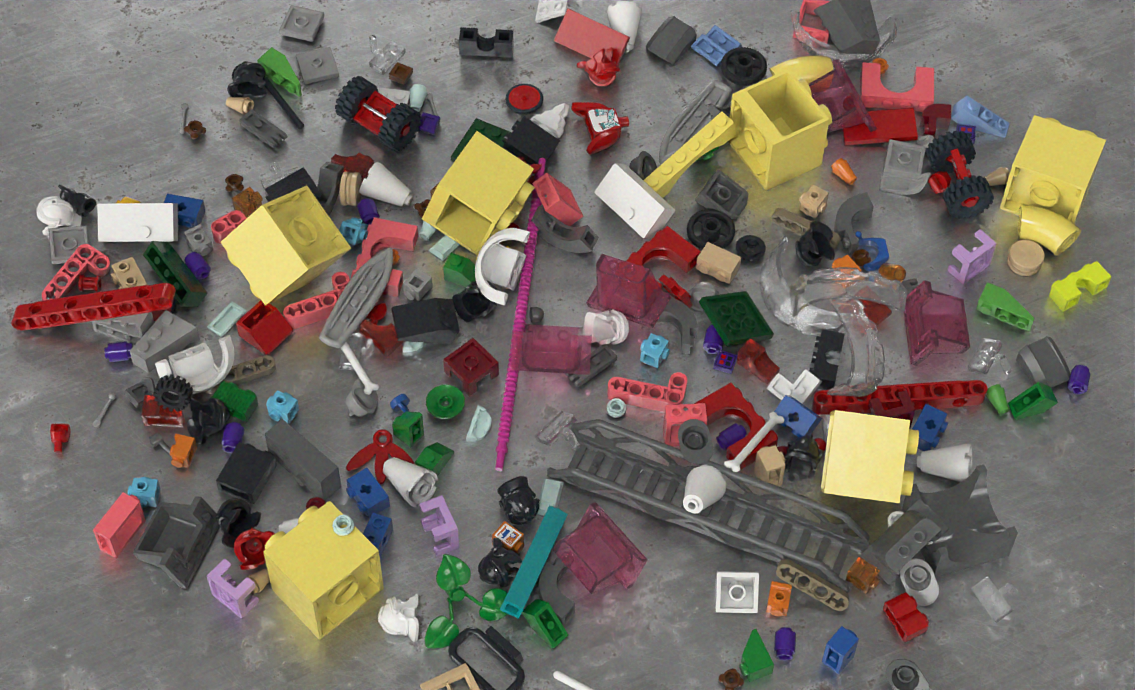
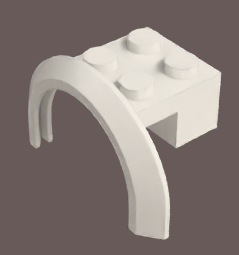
M517 228L503 229L492 235L482 246L476 260L475 278L481 293L490 301L505 305L509 294L493 289L487 281L496 286L514 291L526 255L522 252L507 248L499 243L505 240H517L527 243L530 232Z
M230 335L219 339L222 349L220 368L214 363L211 350L206 343L168 356L174 378L177 375L180 376L181 380L185 378L186 383L189 382L191 384L190 387L193 388L192 394L207 391L218 385L228 375L234 362V346ZM166 359L155 362L160 378H163L165 375L169 377L172 374Z

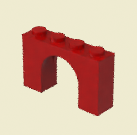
M666 226L663 230H659L650 241H646L637 252H633L624 263H620L616 267L615 281L649 307L651 295H661L662 284L650 276L643 266L652 259L664 258L672 261L688 273L696 266L697 257L701 251L669 226Z
M731 382L694 403H705L707 426L723 417H736L744 421L749 427L750 432L746 437L727 447L726 458L728 460H733L766 424L765 419L755 412L751 402H747L741 390ZM770 430L740 464V470L756 461L757 451L761 448L775 445L777 447L778 436L774 430Z

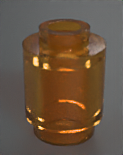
M884 263L879 268V277L884 282L898 284L904 281L906 271L901 265Z

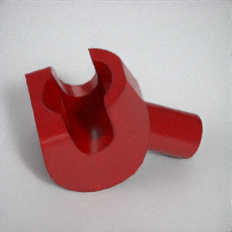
M51 424L50 435L51 442L54 443V452L62 453L63 443H67L70 439V425Z

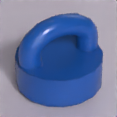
M400 394L390 402V407L394 412L400 410L404 413L406 411L409 412L407 405L410 399L406 394Z

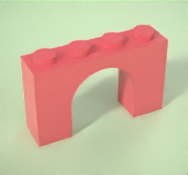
M862 63L860 107L887 110L914 108V111L923 112L927 106L934 103V68L916 67L914 87L907 92L897 93L886 89L882 85L880 80L881 64Z
M374 217L372 224L368 225V236L362 242V253L357 256V268L353 269L351 278L362 265L382 249L391 247L414 252L418 240V226ZM392 269L389 281L382 294L399 297L403 285V271Z

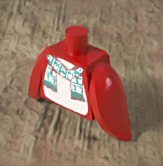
M572 102L571 110L584 118L591 142L586 149L590 156L614 145L620 138L621 129L629 127L628 116L618 117L614 108H608L603 104L595 102Z

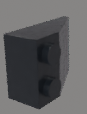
M432 298L391 308L397 341L452 344L460 331L453 299Z

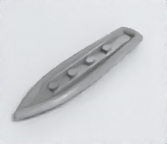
M712 80L678 114L670 124L661 142L659 151L660 164H663L712 120L710 119L712 114L707 109L711 104L723 107L732 93L731 87L721 81Z
M391 247L369 259L350 279L319 335V339L323 343L341 348L375 306L384 292L391 275L393 265V249Z

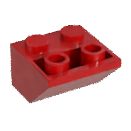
M262 300L236 323L238 335L264 355H269L293 332V328L279 310L272 304L265 306Z

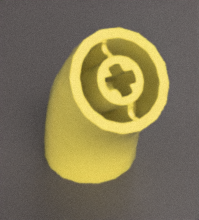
M827 56L797 57L769 68L772 76L789 69L798 80L804 79L811 90H825L831 82L833 75V63L831 58Z
M1021 204L1018 222L1019 240L1034 241L1050 250L1054 255H1059L1067 250L1081 233V229L1073 222L1053 211L1032 205Z

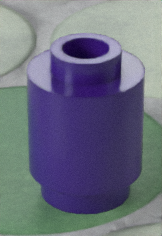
M366 198L358 203L357 209L362 223L369 225L372 224L374 217L380 218L374 200Z
M197 252L189 253L184 261L197 280L208 277L211 268L201 254Z
M713 324L706 329L703 344L704 350L709 354H717L723 348V340Z
M127 341L108 343V347L104 348L105 358L109 359L110 363L129 361L133 343H128Z
M1076 365L1071 370L1068 389L1074 394H1083L1088 390L1091 374L1087 366Z
M231 422L225 425L221 444L223 446L222 449L228 453H233L239 442L242 443L245 429L240 423Z
M735 423L720 432L716 440L721 449L725 451L727 447L743 439L747 432L742 425Z
M783 627L775 632L774 653L779 660H792L796 648V633L791 628Z

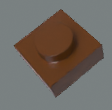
M397 62L389 73V79L405 85L413 74V68Z

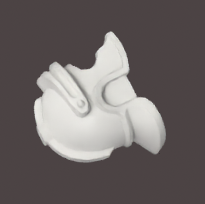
M58 196L46 197L38 204L37 217L41 222L48 225L42 231L43 235L49 236L48 228L81 225V215L79 216L76 213L77 209L72 207L70 203L59 199Z
M614 309L610 310V312L609 310L601 313L587 312L584 322L585 337L588 343L599 342L600 345H610L611 342L613 345L619 344L627 338L629 324L624 314Z
M418 594L410 597L407 602H402L400 599L396 600V596L386 600V605L381 607L378 614V622L386 632L393 635H408L413 643L417 642L419 623L416 618Z

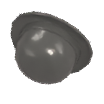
M642 151L638 157L630 162L629 168L644 180L657 169V165L648 152Z

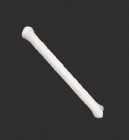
M345 342L341 349L364 384V393L370 395L372 391L379 389V385L370 381L348 343Z
M771 412L767 423L733 460L725 461L724 465L727 468H731L733 472H739L740 464L776 424L784 423L785 419L782 416H778L777 413Z

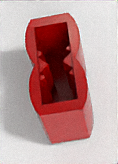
M907 592L884 603L883 611L894 625L904 642L927 631L929 624L927 616L917 609L915 598L909 596Z

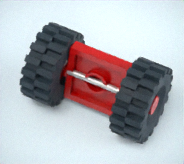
M362 76L353 77L352 81L349 80L347 82V86H343L342 93L340 92L338 95L340 96L339 99H336L335 112L337 115L351 124H360L379 136L378 139L381 143L396 152L405 149L407 144L412 142V138L416 137L415 134L420 129L418 126L421 125L420 120L422 119L418 111L405 103H400V105L394 103L378 93L377 86Z
M949 131L944 136L942 134L939 135L938 139L934 138L932 140L933 143H929V148H926V154L933 171L948 173L954 171L957 178V183H951L950 188L947 187L945 189L946 192L943 194L949 214L954 218L958 216V219H962L963 217L970 218L971 215L975 217L979 212L983 213L984 209H988L990 207L989 204L993 203L994 196L986 178H982V176L976 178L975 175H971L970 169L966 168V165H970L972 163L971 160H974L976 155L970 136L967 133L964 134V131L959 133L958 131H953V133Z

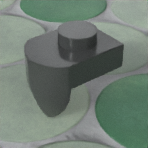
M146 377L141 382L125 390L124 395L136 408L153 400L155 391L153 379Z

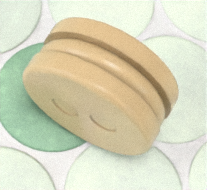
M345 171L342 174L340 201L343 206L352 205L357 207L361 200L359 190L362 185V178L359 172Z
M1016 241L1010 247L1007 264L1018 275H1034L1041 269L1044 251L1034 241Z

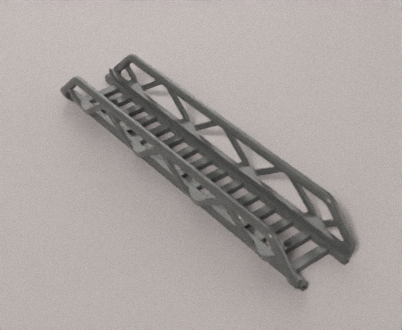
M600 419L574 423L570 429L568 428L565 440L579 445L568 468L556 470L550 467L547 469V477L565 480L580 489L601 494L640 509L658 519L676 523L713 537L733 548L757 554L777 563L783 559L792 560L828 582L835 584L847 593L849 590L851 591L853 583L843 580L839 575L849 550L852 549L863 553L869 547V535L846 512L742 472H733L731 468L710 460L701 465H709L718 469L744 490V494L726 488L721 500L726 501L727 504L719 522L708 518L714 504L702 510L700 515L688 512L683 504L681 507L673 505L671 501L679 484L686 486V479L690 471L700 466H680L668 455L671 454L684 459L680 449ZM596 427L608 430L623 437L612 439L606 438L601 434L600 431L596 429ZM589 429L595 434V437L592 438L579 433V430ZM639 442L650 446L669 462V466L616 447V444ZM587 449L597 452L588 472L578 468ZM605 456L615 459L607 478L596 475ZM623 463L634 466L625 486L615 482ZM642 470L652 473L644 493L633 489ZM660 477L671 480L662 500L652 496ZM742 482L748 483L750 485L756 486L758 488L764 489L774 494H764L759 496L757 494H754ZM790 499L801 503L818 517L821 522L819 524L766 504V501ZM735 505L746 509L738 529L727 525ZM819 511L838 517L845 523L833 524ZM754 512L765 516L757 536L746 533ZM773 520L784 523L776 544L765 540ZM792 527L803 531L795 551L784 547ZM843 529H852L859 536V539L843 533ZM811 534L823 538L815 558L803 554ZM830 542L842 546L833 569L822 562Z

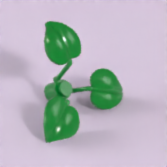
M444 554L437 571L436 582L449 596L447 601L449 603L450 618L448 620L447 617L441 615L430 623L425 635V646L430 649L448 647L459 634L458 626L452 623L454 621L453 601L459 602L465 596L481 606L479 610L481 618L487 621H496L507 615V613L500 610L507 592L500 588H493L483 595L482 602L478 601L461 586L470 580L471 571L468 565L455 556Z

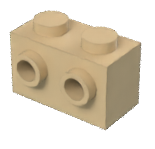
M707 242L697 257L696 269L704 274L715 277L721 282L730 284L740 269L741 257Z
M133 257L111 265L113 273L110 275L114 284H119L120 287L118 289L147 285Z
M776 445L761 448L757 451L754 467L757 479L776 486L782 485L785 470L783 453L778 451Z

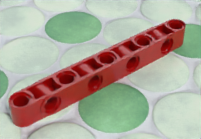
M160 283L23 304L16 307L11 324L15 329L24 331L169 309L172 306L176 290L169 283Z
M981 380L821 390L814 395L812 411L819 416L830 414L834 410L868 414L871 413L868 406L869 400L874 398L880 399L884 410L902 406L900 399L897 397L898 393L903 391L908 392L915 410H923L925 404L936 409L975 406L983 403L987 393V385Z

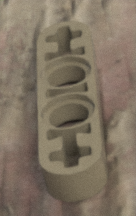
M777 208L771 216L775 224L800 236H803L810 229L811 221L783 208ZM832 231L833 237L830 240V244L835 249L841 238L836 232Z
M265 355L234 365L228 375H234V379L231 381L223 379L222 381L232 382L238 386L270 375L276 369L275 360L273 357ZM244 369H253V372L251 374H243ZM220 384L204 392L214 394Z
M783 559L778 562L776 573L781 580L834 610L843 611L848 608L849 595L846 591L792 560ZM787 567L790 568L789 571H788V570H787L786 572H783V571H782L783 569H786ZM801 576H806L809 578L810 581L806 584H802L799 582L798 578ZM823 586L828 591L825 594H820L816 589ZM840 598H843V601H840L839 603L836 602V599L839 600Z

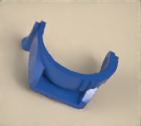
M860 231L855 233L859 239L860 246L870 245L879 250L877 257L872 262L863 265V268L866 271H875L881 268L889 260L886 240L883 238H862Z

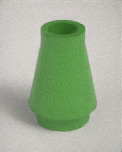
M1000 384L989 387L987 389V399L999 415L1007 413L1010 409L1007 404L1004 388H1001Z

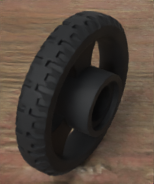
M738 47L731 49L723 56L721 71L725 78L734 84L742 86L753 85L764 78L767 71V62L759 51L748 47ZM727 63L735 64V75L729 71ZM753 68L760 69L756 75L751 76Z
M704 209L696 212L687 223V236L691 243L699 249L701 248V250L707 242L724 249L734 239L735 225L732 219L725 213L715 209ZM719 220L723 221L726 226L721 227ZM696 222L702 223L700 236H696L693 231ZM720 235L726 237L722 241L716 242L718 241Z

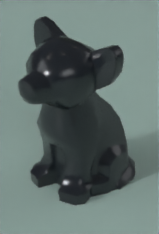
M58 185L61 189L60 198L77 209L76 213L79 216L82 214L83 217H87L95 208L96 200L85 193H76L72 188Z

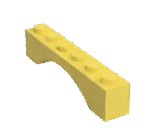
M720 112L643 181L664 198L670 193L680 176L697 159L710 150L724 145L737 133L735 123L725 113Z

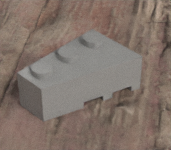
M165 310L130 350L133 364L149 373L156 368L155 362L163 359L168 361V356L185 350L184 347L192 342H198L200 338L197 327Z
M152 312L91 321L94 331L133 343V345L154 324Z

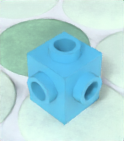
M352 217L342 222L339 231L349 245L356 246L367 238L368 225L362 223L361 219Z
M651 333L649 338L644 339L642 342L640 361L658 368L662 360H666L670 353V349H668L669 340Z
M278 390L273 396L269 397L266 403L268 415L275 421L283 419L290 424L299 411L298 400L289 393H282Z
M148 477L133 478L132 485L128 487V495L136 496L140 500L142 508L147 506L157 507L161 491L158 479H150Z

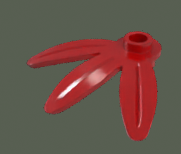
M381 429L373 435V443L361 449L350 459L346 470L353 471L362 467L376 454L375 476L378 483L383 484L386 479L383 473V465L389 459V454L392 458L395 457L412 464L415 463L402 448L392 443V434L388 430ZM381 437L387 438L386 442L381 443L379 439Z

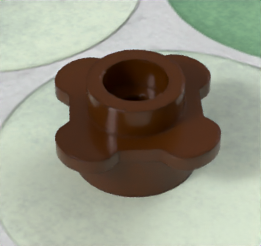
M194 120L189 122L188 126H185L184 131L189 133L192 139H197L198 136L206 133V128L202 127L201 122Z
M237 174L229 175L225 179L227 183L226 191H242L244 189V185H242L243 177Z
M429 199L414 205L421 218L430 202Z
M864 249L856 250L852 254L851 259L858 266L871 262V258L868 257L869 252Z
M734 668L719 675V682L724 684L725 690H734V688L742 687L744 684V680L740 678V674Z

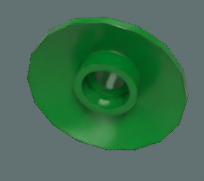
M452 385L434 387L426 397L428 412L440 419L456 417L465 406V397L462 391Z

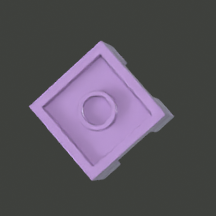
M981 229L975 232L974 236L983 243L982 246L979 248L975 246L969 252L959 244L952 251V255L962 263V268L960 270L955 265H949L947 271L963 285L991 264L997 243Z
M441 495L420 503V510L423 513L436 509V513L421 518L423 529L425 531H432L435 542L445 538L447 540L446 543L433 547L436 557L458 549V528L443 496Z
M224 558L207 575L211 593L242 619L259 602V598L253 595L244 601L256 586L247 577L234 588L236 581L232 579L230 574L222 578L221 576L231 567V563Z

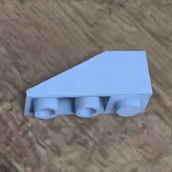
M965 96L953 106L951 119L958 124L976 126V131L1003 138L1007 135L1010 123L969 96Z

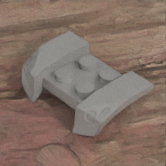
M932 135L918 136V140L912 141L889 140L879 191L909 195L919 193L924 188L931 173L921 174L926 148H929V143H933L934 137Z

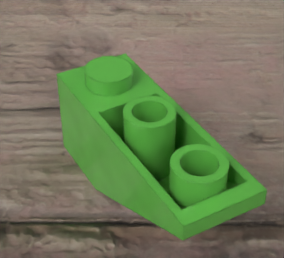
M271 47L257 60L266 71L265 77L267 76L277 85L283 86L290 93L300 97L302 95L300 82L286 56Z
M987 282L979 298L976 310L1030 332L1035 318L1009 292Z

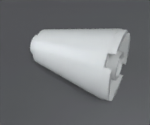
M619 1L617 5L612 7L611 4L607 8L610 28L630 37L624 53L629 52L634 47L642 15L641 7L638 8L636 3L629 1Z
M375 162L368 171L367 179L364 178L359 193L363 196L400 207L408 206L413 199L412 191L382 163Z
M967 443L922 451L921 455L917 457V467L921 468V472L962 482L971 475L969 472L972 468V444Z
M395 457L388 459L383 465V473L410 506L417 507V504L428 501L435 493L437 487L434 485L435 480L438 481V477L433 471Z
M701 465L690 471L686 479L683 506L688 512L699 513L723 497L726 491V481H724L721 476L722 473L718 469L709 465Z

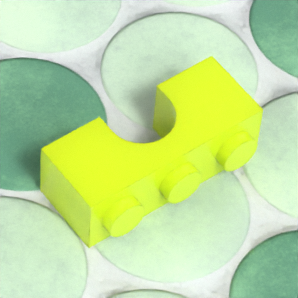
M1098 261L1092 264L1088 263L1081 270L1071 272L1063 280L1055 281L1051 285L1049 297L1064 312L1078 304L1082 294L1078 288L1087 289L1092 295H1095L1108 287L1111 275Z

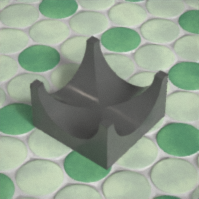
M984 464L976 466V469L969 477L953 487L938 492L923 493L919 491L917 484H913L911 496H905L902 506L904 513L920 499L949 528L935 543L930 541L921 549L925 561L932 568L936 578L1010 555L1018 532L1015 526L1007 529L1004 528L997 519L987 491V469Z

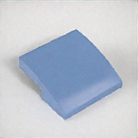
M716 25L706 35L702 34L691 45L693 50L716 67L721 65L722 58L728 51L733 48L742 47L741 43Z

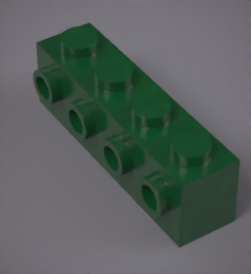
M152 241L143 254L145 259L164 283H169L175 287L174 297L181 306L198 307L207 295V291L169 242Z

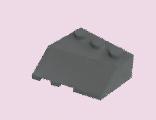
M832 0L814 10L816 16L821 18L823 27L827 28L831 34L830 38L840 53H875L880 38L870 0Z

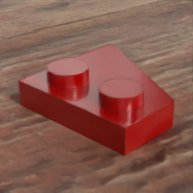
M663 274L658 279L662 287L673 298L683 302L689 308L692 306L691 295L679 286L672 277L668 278Z

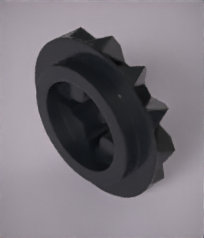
M746 235L737 241L735 250L737 255L743 258V261L748 259L752 262L755 259L759 261L760 257L764 256L766 246L761 238L754 235ZM747 246L750 248H754V252H752L751 250L747 251Z

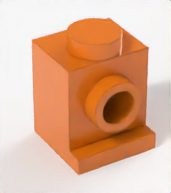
M175 434L176 443L170 449V456H172L171 464L175 467L189 468L197 450L195 438Z
M771 582L766 609L767 613H771L774 616H787L792 585Z

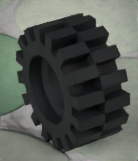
M172 374L169 377L165 375L159 379L153 397H155V402L158 401L157 404L159 406L164 405L163 409L166 410L168 407L170 408L169 411L175 409L177 412L180 409L184 410L188 406L193 388L190 387L191 384L189 382L186 383L185 378L181 380L178 375L176 378Z

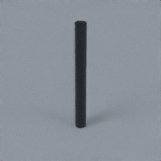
M267 77L263 78V81L266 83L263 85L296 127L302 129L304 127L303 122Z

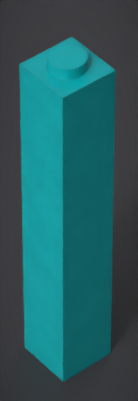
M549 505L500 608L501 611L519 619L568 515L561 509Z

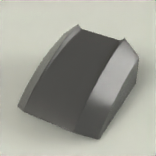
M671 16L657 29L647 43L646 48L662 59L675 64L691 49V45L696 41L697 34L692 26L687 25L675 16Z
M718 169L707 181L695 198V201L709 210H718L728 215L731 219L737 220L747 205L748 192Z
M1046 336L1041 340L1026 345L1018 352L1016 361L1033 385L1040 382L1052 388L1069 380L1070 370L1051 337Z

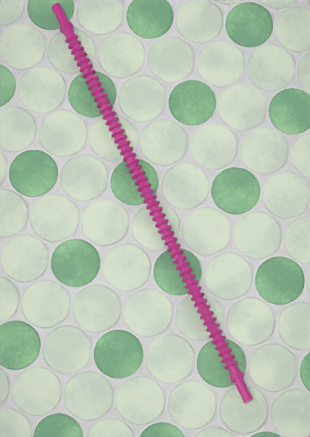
M539 158L538 164L541 163L542 167L535 173V181L544 175L545 158ZM535 188L531 197L529 223L527 224V231L530 232V235L524 246L526 258L521 270L522 273L520 274V287L518 288V301L516 302V315L514 316V329L512 330L513 339H511L510 358L508 359L509 368H507L506 387L503 394L504 402L501 408L502 417L500 418L499 437L497 438L499 444L496 447V471H503L505 454L508 453L507 443L509 442L508 438L511 431L510 423L513 417V403L515 402V388L517 387L516 378H518L517 373L519 372L520 354L522 352L521 344L523 343L529 287L531 286V273L533 272L532 264L535 258L538 227L531 219L538 206L542 205Z

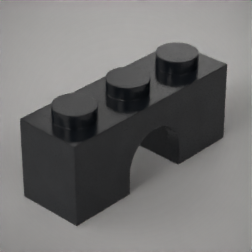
M460 27L459 55L512 58L514 30L496 29L494 37L484 38L479 35L478 28Z
M822 329L821 336H816L814 347L818 348V350L813 352L811 363L815 365L809 371L822 381L817 389L834 390L839 365L830 364L826 360H840L845 333Z

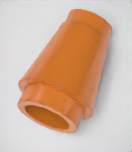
M840 158L832 164V172L848 185L853 184L857 180L847 160Z

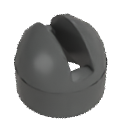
M530 307V321L540 322L544 317L543 309Z

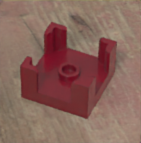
M474 338L443 359L444 372L449 377L452 376L453 372L463 382V391L469 397L477 391L476 383L490 373L491 379L499 375V362Z
M907 391L898 393L902 406L884 410L879 398L869 400L868 406L872 415L910 420L909 429L911 428L915 408Z

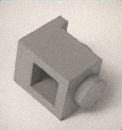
M201 224L184 232L186 243L192 252L205 256L213 251L212 242Z
M417 268L403 283L404 294L410 300L416 299L420 301L428 290L433 288L432 277Z

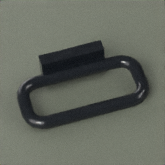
M492 626L485 633L476 627L466 628L452 640L448 649L449 657L457 666L466 663L476 683L483 690L496 689L457 654L458 646L471 635L476 636L516 673V680L506 690H518L524 683V670L519 665L523 660L521 652Z

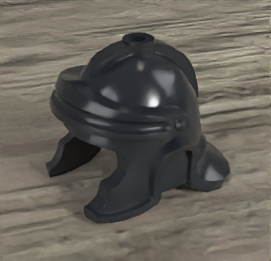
M244 61L236 66L232 72L233 83L227 87L228 94L231 97L252 95V97L259 98L266 96L267 92L258 86L266 84L263 81L266 75L263 66L259 63Z
M811 221L810 229L805 232L799 241H796V254L804 266H818L824 257L834 260L835 252L830 244L833 232L826 224L819 221Z
M472 281L461 293L455 294L452 297L455 311L465 322H470L477 316L483 317L487 315L498 304L490 301L481 293L476 281ZM487 281L493 289L498 290L493 283Z
M193 398L190 399L189 407L192 411V418L187 421V429L190 436L195 438V442L201 444L204 437L222 430L228 419H230V415L224 402L220 399L210 398L203 404Z
M807 433L805 436L787 443L784 471L790 472L792 458L796 457L812 463L808 478L812 479L824 452L819 449L817 442L813 439V435Z
M526 476L513 478L503 483L497 489V493L501 497L499 505L503 511H506V518L512 524H527L538 513L540 500L538 498L534 499L536 494L529 487Z
M232 498L226 500L220 506L216 515L223 534L222 544L234 548V542L242 532L257 527L261 519V513L256 511L251 514L249 504L242 499Z
M493 538V548L480 561L478 572L483 582L503 588L508 586L509 578L515 577L519 570L517 567L511 568L508 563H522V560L514 551L503 548L499 538Z

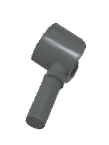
M159 433L149 437L153 447L160 445L170 454L171 448L164 442Z

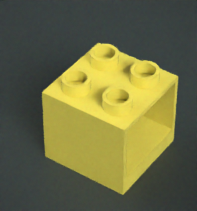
M787 69L732 94L730 119L735 123L737 133L728 142L766 191L822 165L824 148L828 146V125L832 123V116L824 104L818 106L814 101L811 89L804 79L798 80Z
M1034 115L1013 162L1000 209L1019 215L1021 204L1032 205L1053 211L1075 224L1092 183L1106 140L1097 137L1091 131H1079L1062 125L1054 118H1042Z
M476 131L437 185L422 220L478 256L484 243L498 231L507 229L511 222L514 223L524 208L525 202L535 188L527 182L534 168Z
M308 186L261 205L221 241V244L227 251L230 262L241 270L250 283L252 293L261 299L265 306L310 284L351 249Z
M837 410L831 411L820 492L900 503L901 495L911 496L914 472L904 470L906 454L916 455L919 430L909 429L910 420Z
M328 501L319 509L316 506H312L305 510L299 517L296 527L287 534L283 531L274 534L267 541L265 551H263L272 590L319 640L384 589L379 550L355 526L353 531L346 536H340L334 532L333 521L336 517L343 514L331 501ZM341 525V526H340V528H345V527H347V525Z

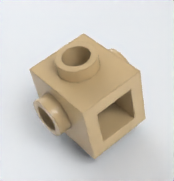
M812 184L809 190L803 192L799 199V202H801L800 211L816 219L819 213H823L827 207L829 192Z

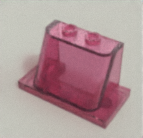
M839 59L832 62L835 67L834 70L808 84L814 101L818 106L824 104L831 113L832 123L828 125L827 132L863 123L866 124L870 132L875 131L877 127Z
M601 254L596 263L597 285L586 304L588 307L602 312L607 310L610 312V310L614 309L623 313L629 321L653 328L671 297L669 293L660 290L651 269Z
M926 280L903 299L910 364L917 366L930 354H963L970 348L964 299L932 290L931 282Z
M525 324L523 331L513 330L511 370L590 375L592 335L583 334V327Z
M596 502L589 505L578 527L560 539L553 548L556 555L591 594L619 582L625 589L631 588L648 561Z

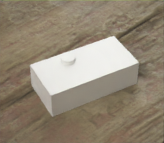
M614 163L594 192L644 239H652L659 230L663 229L676 211L626 164Z
M178 203L97 204L98 242L178 241Z

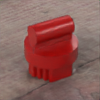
M939 171L929 177L928 183L930 188L937 194L943 193L947 187L949 188L952 179L947 172Z

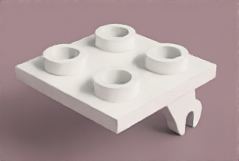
M539 0L535 21L538 23L564 16L567 8L571 9L567 4L578 9V4L580 7H583V1Z

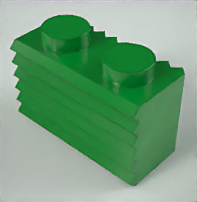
M222 381L211 397L222 400L229 411V415L244 422H248V419H250V416L258 407L257 396L253 391L248 389L246 391L242 390L232 382Z

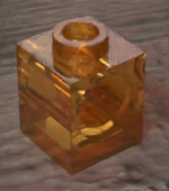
M248 187L232 198L234 210L241 211L246 218L254 213L262 205L263 201L258 191L255 192L251 187Z
M859 557L848 570L845 581L853 583L854 587L867 594L870 589L874 590L880 582L878 578L880 570Z

